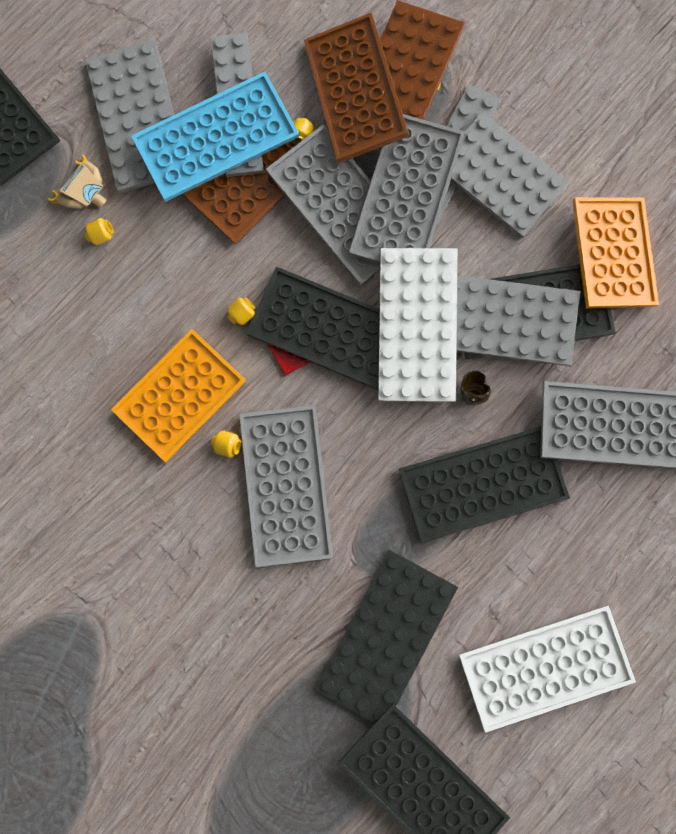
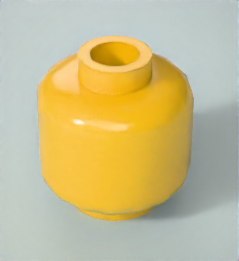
M297 118L293 121L299 132V137L291 142L297 145L314 132V126L308 119Z
M98 218L86 225L84 236L88 242L98 246L111 240L114 230L108 220Z
M239 297L228 306L229 315L227 317L234 325L236 323L245 325L253 318L255 314L254 309L256 308L248 298L245 297L243 299Z
M220 431L217 435L213 436L211 445L215 454L232 458L239 453L241 440H239L237 434Z

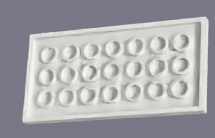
M381 248L378 401L456 402L458 248Z
M609 606L459 654L485 733L636 682Z

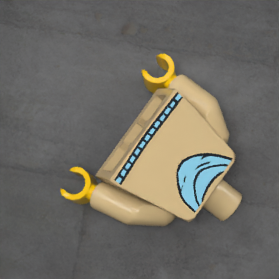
M81 155L82 162L75 161L78 169L63 186L59 194L54 190L51 191L55 195L53 199L48 198L51 203L60 204L68 208L81 209L83 207L86 208L91 202L101 208L107 201L98 193L103 187L100 172L96 166L87 161L85 155Z

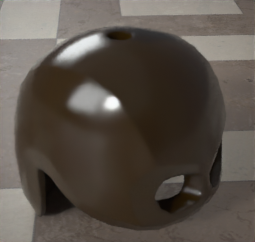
M470 371L463 376L460 390L462 399L467 405H481L488 401L491 388L486 384V376L481 371Z

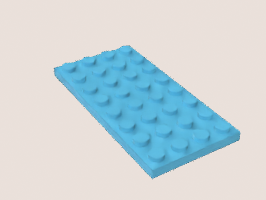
M263 72L131 137L164 201L167 202L298 138L299 132L266 72Z

